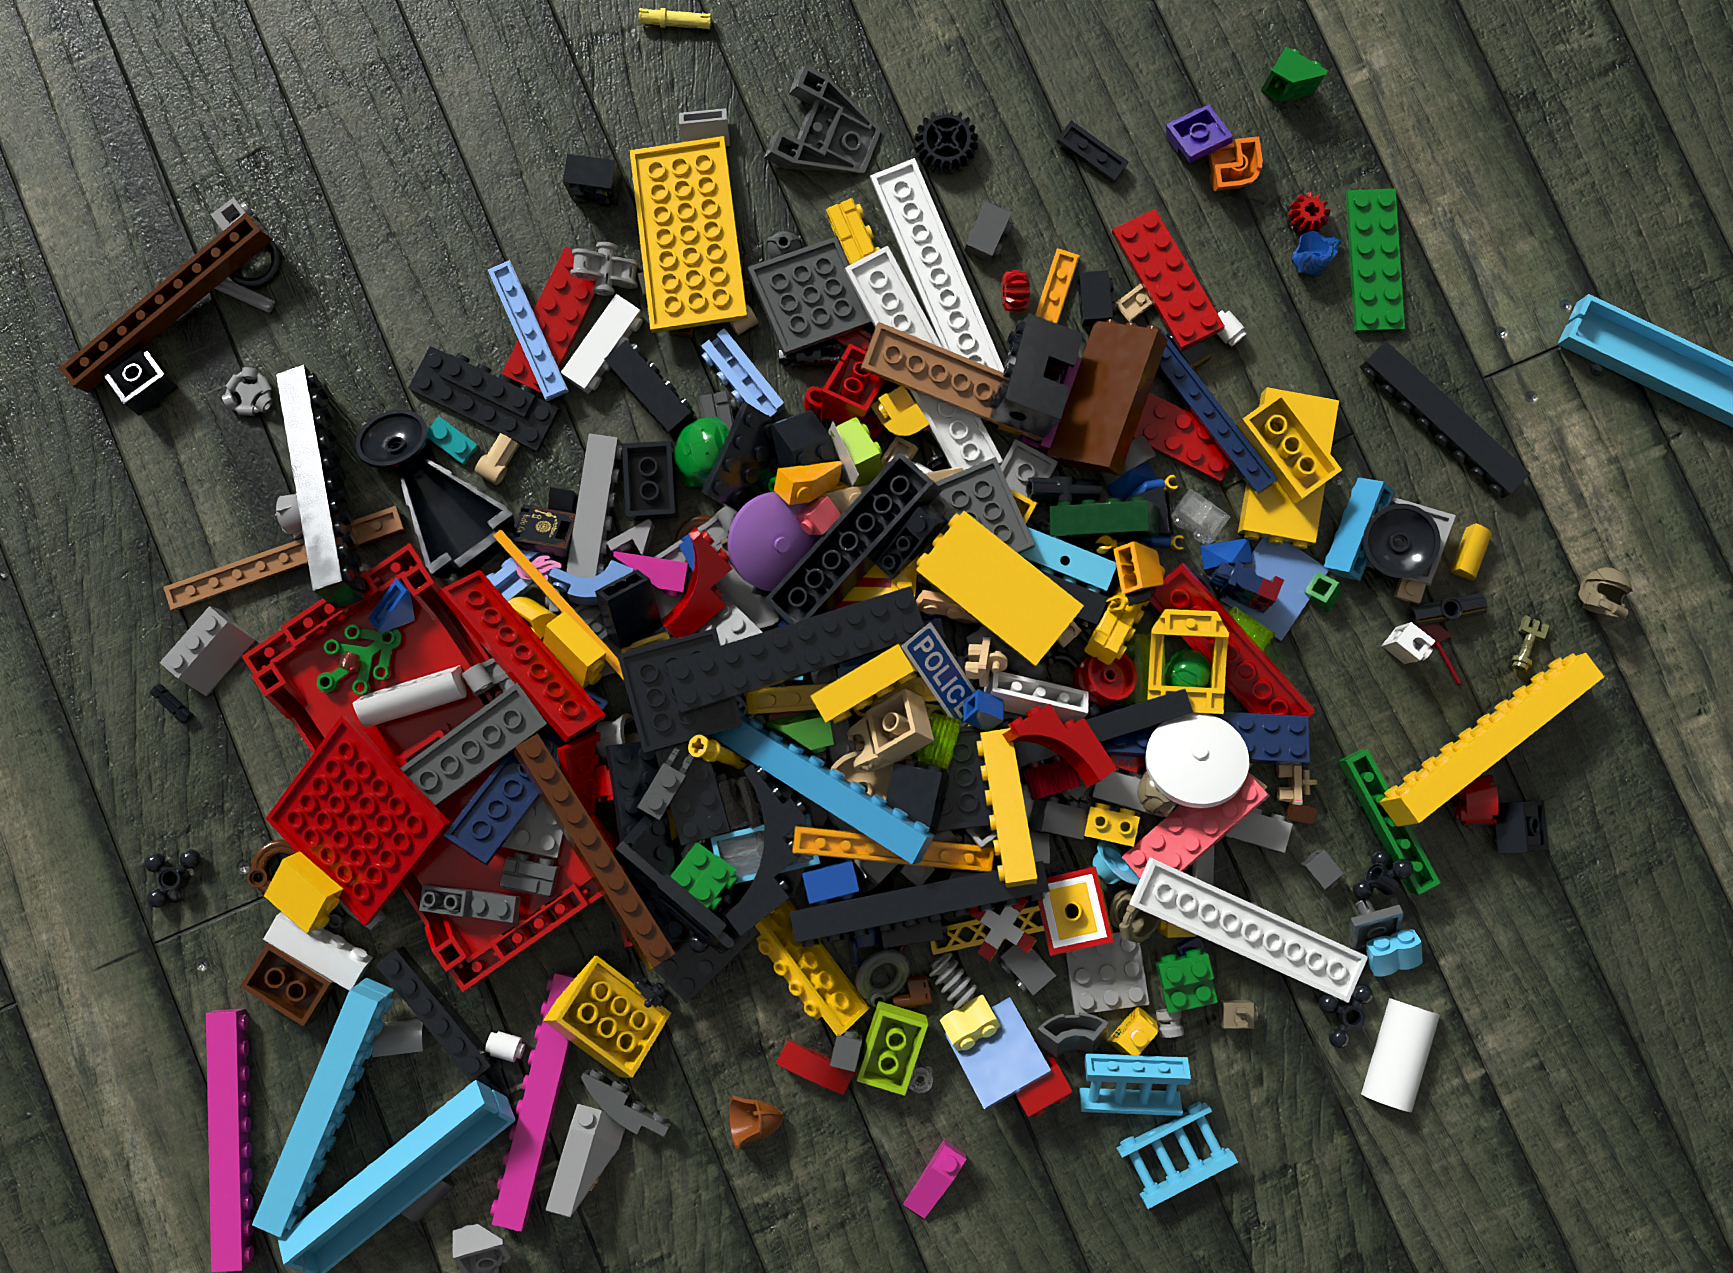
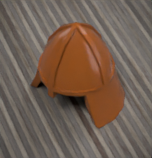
M734 1095L730 1098V1132L734 1147L737 1150L750 1143L771 1136L780 1127L784 1119V1114L777 1107L765 1101L741 1098Z

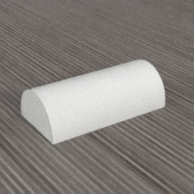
M459 665L368 693L352 704L360 722L364 727L368 728L466 698V683L462 677L463 672Z
M1389 998L1361 1094L1363 1096L1403 1111L1412 1112L1439 1021V1014Z

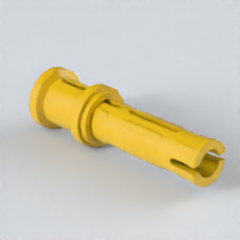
M696 735L689 742L688 750L691 756L696 758L702 757L707 762L719 761L737 769H742L746 766V763L740 762V760L747 761L745 757L735 751L722 747L714 739L708 740L703 735Z

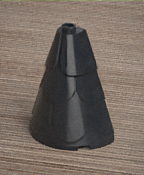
M419 454L410 462L398 467L406 505L411 512L425 566L433 576L440 579H450V574L465 575L485 564L502 549V546L493 535L499 530H502L507 535L508 531H513L515 525L514 516L505 505L478 491L476 487L455 477L451 471Z

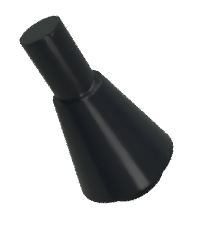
M924 430L915 434L920 443L925 467L932 471L943 468L946 461L944 453L928 439Z

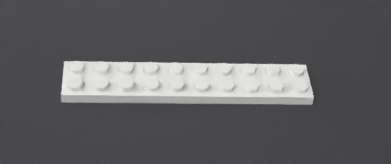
M915 158L871 175L870 179L942 348L1003 372V365Z
M888 246L845 267L844 271L875 328L877 323L880 322L942 347ZM908 389L915 403H917L930 424L928 427L940 450L946 456V461L950 468L962 466L963 470L994 457L997 458L998 463L1003 461L980 417Z
M1151 857L1129 903L1136 908L1346 1002H1349L1368 959L1366 955Z

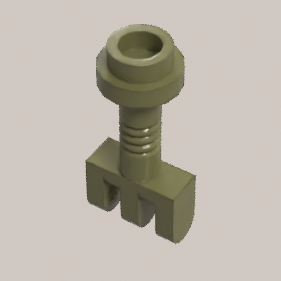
M1527 615L1523 617L1518 632L1526 635L1519 655H1514L1511 660L1514 669L1524 672L1532 666L1533 662L1529 659L1535 639L1539 641L1544 640L1549 629V625L1543 623L1538 631L1540 621L1536 619L1532 621L1529 627L1531 617Z

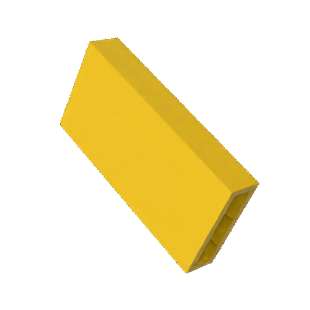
M1267 387L1261 393L1259 407L1282 390ZM1283 390L1328 452L1331 453L1339 400ZM1278 481L1257 496L1246 483L1238 533L1245 534L1244 538H1249L1250 540H1259V537L1269 538L1268 542L1272 544H1283V541L1293 543L1292 547L1307 549V546L1316 543L1325 483L1296 504Z
M965 511L961 515L956 513L947 524L950 528L945 535L940 533L931 545L934 546L929 554L924 553L916 562L918 566L916 572L1035 667L1084 605Z

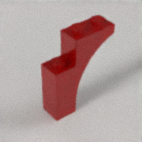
M697 527L689 533L694 549V569L690 584L679 603L661 619L664 627L676 638L694 634L726 606L722 599L724 594L715 584L732 570L728 562L730 557L722 548L717 550L712 545L715 541L706 530L701 533Z
M1051 704L1043 708L1036 705L1026 712L1027 718L1023 720L1020 716L1008 724L1010 729L1002 734L1007 743L1032 742L1054 751L1073 767L1086 787L1100 782L1117 769L1084 718L1076 722L1070 719L1063 724Z

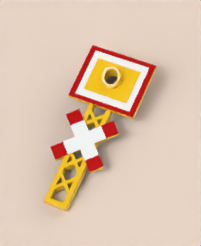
M1091 867L1047 877L1049 892L1044 894L1045 898L1038 901L1039 906L1023 909L1028 902L1024 898L1019 899L1018 905L1005 907L1001 914H997L992 910L979 912L978 908L971 909L969 915L976 920L947 926V935L951 937V940L947 947L943 948L938 947L937 941L930 942L933 955L981 945L977 953L991 961L1004 939L1009 940L1029 953L1037 939L1029 934L1045 931L1050 956L1114 942L1111 921L1097 868ZM1070 904H1075L1079 909V914L1074 919L1067 916L1066 913L1067 906ZM1037 911L1041 913L1043 926H1038L1031 921ZM1017 918L1024 921L1021 928L1014 925ZM1028 925H1030L1031 927H1033V928H1030V929H1026V927H1027ZM985 926L991 928L988 935L983 932ZM965 927L976 932L970 942H966L959 937Z

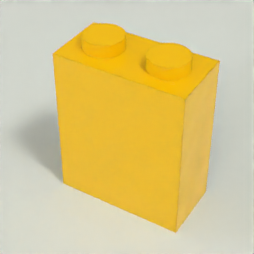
M565 611L546 625L543 643L584 689L589 684L594 685L602 677L601 673L605 665L606 651Z
M297 852L281 861L264 897L308 934L316 929L320 930L327 925L330 920L329 915L340 901L338 898L343 888L304 854Z

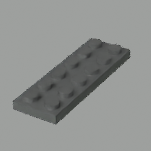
M516 683L400 769L435 806H438L512 752L515 746L531 738L546 727L548 722L519 683Z

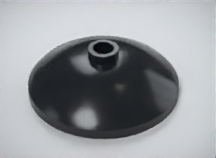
M391 410L384 412L368 421L358 433L355 443L357 454L365 464L374 468L387 469L399 467L410 462L422 451L428 440V427L423 418L413 411Z
M1394 504L1381 509L1369 520L1363 533V549L1368 561L1377 571L1393 578H1409L1424 572L1433 564L1440 549V532L1436 522L1426 511L1410 504ZM1395 539L1402 540V547L1395 546Z

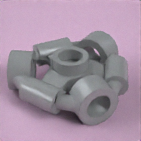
M243 367L239 374H234L226 384V393L222 396L226 407L230 411H236L238 415L255 416L258 412L266 413L273 405V399H271V392L273 390L267 377L262 376L258 369ZM243 378L257 380L255 384H244ZM233 392L239 393L242 400L240 405Z

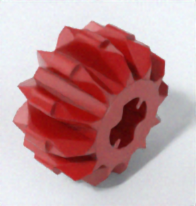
M1308 192L1305 197L1301 194L1296 198V201L1291 203V211L1288 213V217L1294 219L1290 223L1291 226H1299L1298 233H1301L1303 229L1306 230V233L1313 230L1319 232L1322 226L1328 223L1329 219L1327 216H1329L1331 210L1325 208L1328 201H1320L1321 194H1318L1315 198H1313L1311 192Z
M1012 270V272H1006L1002 277L1001 283L1002 306L1005 311H1025L1030 301L1029 277L1025 271Z

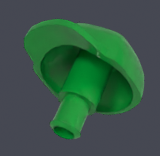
M718 417L698 419L686 426L678 434L675 447V466L677 475L685 486L704 487L729 433L727 426Z

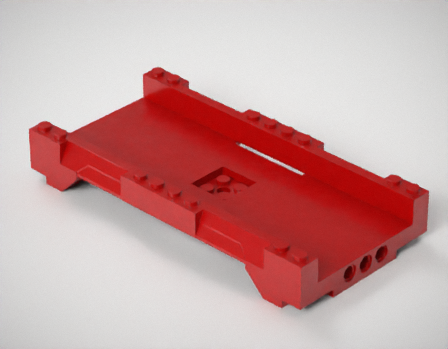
M410 543L369 571L364 570L360 573L366 585V588L363 590L365 600L336 609L322 598L282 625L280 631L242 655L245 663L253 673L251 677L265 698L287 719L291 720L312 754L340 716L348 713L388 757L401 768L486 706L480 696H475L466 683V698L366 728L360 722L352 704L363 696L354 693L352 689L353 683L358 680L360 666L340 680L339 688L333 693L322 692L317 687V678L322 673H332L354 657L353 655H331L326 653L324 650L326 641L333 639L341 644L368 647L375 642L363 638L358 640L348 639L345 636V629L349 625H356L361 629L378 631L368 618L396 578L411 593L415 621L396 627L401 632L402 641L396 649L392 650L389 665L391 674L387 680H378L374 677L373 670L380 663L381 651L373 656L369 677L370 690L368 693L459 665L464 673L472 666L490 660L480 642L439 596L440 590L446 587L444 581L429 572L425 566L422 550ZM353 628L350 631L351 637L356 636V628ZM390 633L386 634L385 641H391L392 635ZM332 643L329 647L331 652L336 650L335 643ZM384 668L378 671L380 677L385 675ZM329 678L323 680V685L327 687L330 684ZM360 683L358 691L362 692L365 689V685ZM498 684L484 692V695L491 702L504 692ZM502 759L436 806L451 823L400 886L426 925L424 928L432 952L445 972L449 971L462 992L479 984L492 975L495 970L603 897L565 835L563 836L559 858L501 847L487 866L444 838L443 835ZM595 812L589 815L611 852H613L620 843L612 832H608ZM515 852L530 855L529 860L539 861L540 857L555 860L554 865L560 866L554 896L549 898L500 887L507 856H514ZM422 885L482 890L520 896L518 923L419 911Z

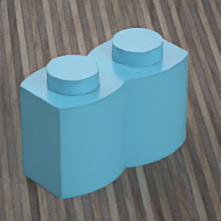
M1413 929L1401 930L1391 936L1376 937L1366 943L1367 962L1374 976H1387L1395 973L1398 969H1412L1423 963L1422 942Z

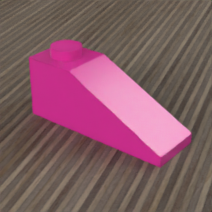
M614 551L613 556L626 566L633 568L634 571L636 569L650 578L651 584L660 590H664V595L678 597L679 593L685 594L689 569L688 563Z
M944 1139L903 1205L925 1219L967 1160L965 1153Z

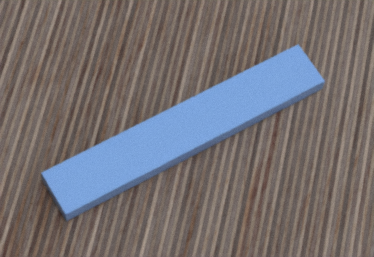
M509 260L488 269L545 400L549 401L569 392L511 261Z

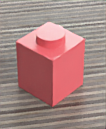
M828 496L816 498L796 515L802 530L809 535H823L841 516Z

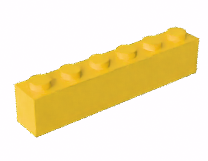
M1010 728L980 733L981 741L976 742L978 756H984L985 765L981 766L983 781L988 780L989 790H985L987 806L992 805L993 815H989L991 831L996 830L998 840H993L995 856H1001L1002 865L997 866L999 880L1005 881L1006 888L1037 883V873L1014 743H1007L1002 735Z

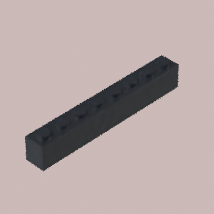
M1387 341L1382 343L1360 366L1366 378L1375 381L1386 396L1395 399L1402 411L1411 414L1422 429L1432 433L1435 436V441L1439 445L1447 447L1458 462L1464 463L1469 467L1471 474L1475 478L1483 480L1494 495L1501 498L1511 495L1531 474Z

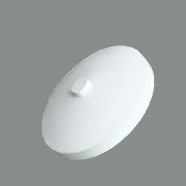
M1190 713L1161 723L1152 733L1147 745L1145 762L1151 781L1168 799L1187 807L1209 808L1225 803L1241 789L1249 770V754L1240 734L1224 720L1205 713Z

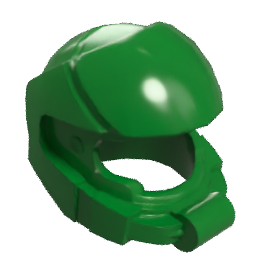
M1186 648L1177 651L1172 656L1165 669L1163 679L1166 686L1206 688L1211 679V666L1208 659L1201 652H1196L1192 648Z

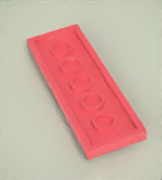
M1248 772L1243 786L1230 800L1209 808H1192L1179 805L1135 844L1134 847L1126 852L1122 858L1139 878H1141L1150 857L1184 872L1270 795Z

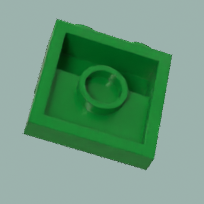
M696 842L670 877L705 907L715 911L723 900L720 896L725 889L730 890L737 882L738 877L736 875L738 872L737 869L718 855H714Z
M1201 949L1186 951V956L1177 958L1176 954L1161 957L1162 961L1155 962L1168 1014L1218 1003L1208 953L1201 952Z

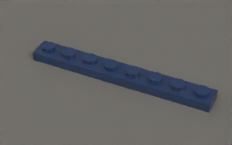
M1161 329V332L1168 341L1158 369L1257 496L1276 483L1278 478Z

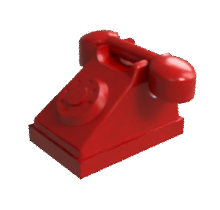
M849 344L823 389L812 386L806 390L803 406L806 411L812 410L816 416H821L822 422L825 419H829L842 424L857 417L861 425L865 424L867 426L870 438L874 440L880 436L883 425L879 418L866 416L886 379L861 370L867 351Z

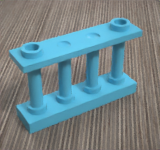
M1085 1055L1086 1081H1091L1090 1088H1080L1079 1090L1081 1112L1182 1116L1180 1092L1177 1091V1086L1190 1084L1191 1076L1187 1057ZM1102 1082H1117L1115 1089H1100ZM1127 1083H1142L1141 1090H1126ZM1152 1084H1167L1166 1091H1152Z
M1196 1102L1187 1108L1188 1111L1183 1113L1182 1116H1177L1136 1138L1131 1136L1120 1142L1121 1146L1116 1148L1122 1158L1129 1155L1145 1186L1144 1192L1140 1193V1196L1148 1209L1238 1163L1234 1153L1229 1148L1224 1149L1220 1147L1204 1116L1212 1112L1205 1102L1202 1104L1201 1102ZM1196 1120L1212 1152L1210 1154L1211 1157L1204 1161L1198 1159L1182 1128ZM1171 1132H1174L1189 1162V1168L1182 1172L1175 1170L1160 1138ZM1150 1143L1167 1174L1166 1180L1159 1184L1153 1182L1138 1152V1149Z

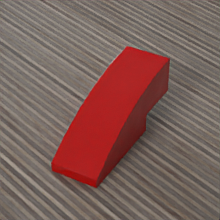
M788 1038L776 1062L777 1065L807 1080L843 1095L855 1073L830 1066L831 1058L812 1048L808 1049Z

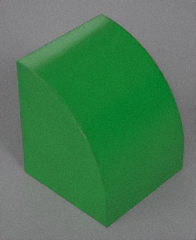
M1318 571L1304 591L1305 595L1313 603L1327 612H1330L1342 593L1339 582Z

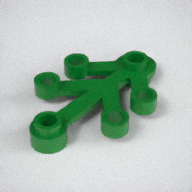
M356 625L346 627L345 636L348 639L358 640L363 638L375 641L368 647L341 644L333 639L326 641L324 644L326 653L331 655L346 654L353 655L354 657L332 673H322L317 678L319 690L326 693L335 692L339 688L340 680L360 666L358 680L353 683L352 689L358 695H366L370 690L369 677L373 656L381 651L380 663L374 668L373 675L378 680H387L391 674L389 665L392 650L396 649L402 641V635L398 628L379 632L361 629ZM353 628H356V636L351 637L350 631ZM390 633L392 635L391 641L386 642L385 635ZM332 643H335L336 650L331 652L329 647ZM381 668L385 669V675L383 677H380L378 675V671ZM325 678L330 680V684L327 687L323 685ZM360 683L365 685V689L362 692L358 691Z

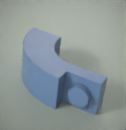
M611 560L608 567L595 577L581 578L553 567L549 578L555 589L561 592L568 590L567 595L570 602L580 605H599L595 591L633 572L634 569Z

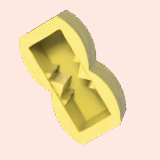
M983 995L973 998L961 1008L951 1011L940 1020L957 1051L972 1048L979 1038H987L994 1035L1001 1026Z

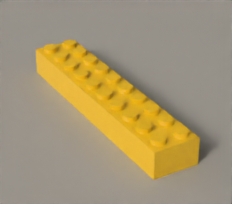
M1573 653L1563 660L1560 657L1548 665L1550 668L1545 673L1542 671L1530 679L1532 682L1527 687L1524 685L1512 693L1514 695L1512 699L1500 702L1494 707L1496 709L1491 715L1488 713L1476 721L1478 724L1473 729L1468 728L1458 735L1460 739L1457 742H1450L1440 749L1441 754L1436 758L1432 756L1421 764L1423 768L1418 772L1413 771L1403 778L1404 783L1399 787L1395 785L1384 793L1386 797L1379 803L1396 826L1417 824L1423 821L1603 679V674L1587 653L1577 656Z

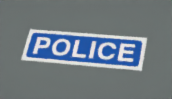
M929 622L901 647L954 726L963 727L967 724L963 722L964 701L976 690L970 681L966 679L965 673L932 623Z

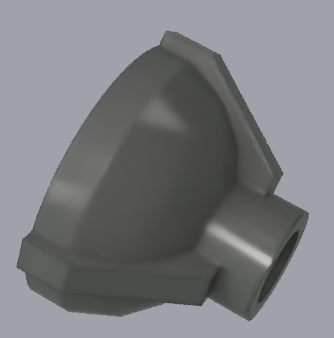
M781 231L769 237L767 243L770 258L773 259L801 249V238L787 231ZM782 240L788 242L785 246H781L779 243Z
M861 873L858 877L861 883L859 898L890 892L892 886H894L887 877L878 885H875L864 873Z

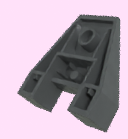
M805 64L797 72L789 92L790 95L810 105L799 134L795 138L779 130L772 136L763 159L789 170L864 174L881 129L827 75Z

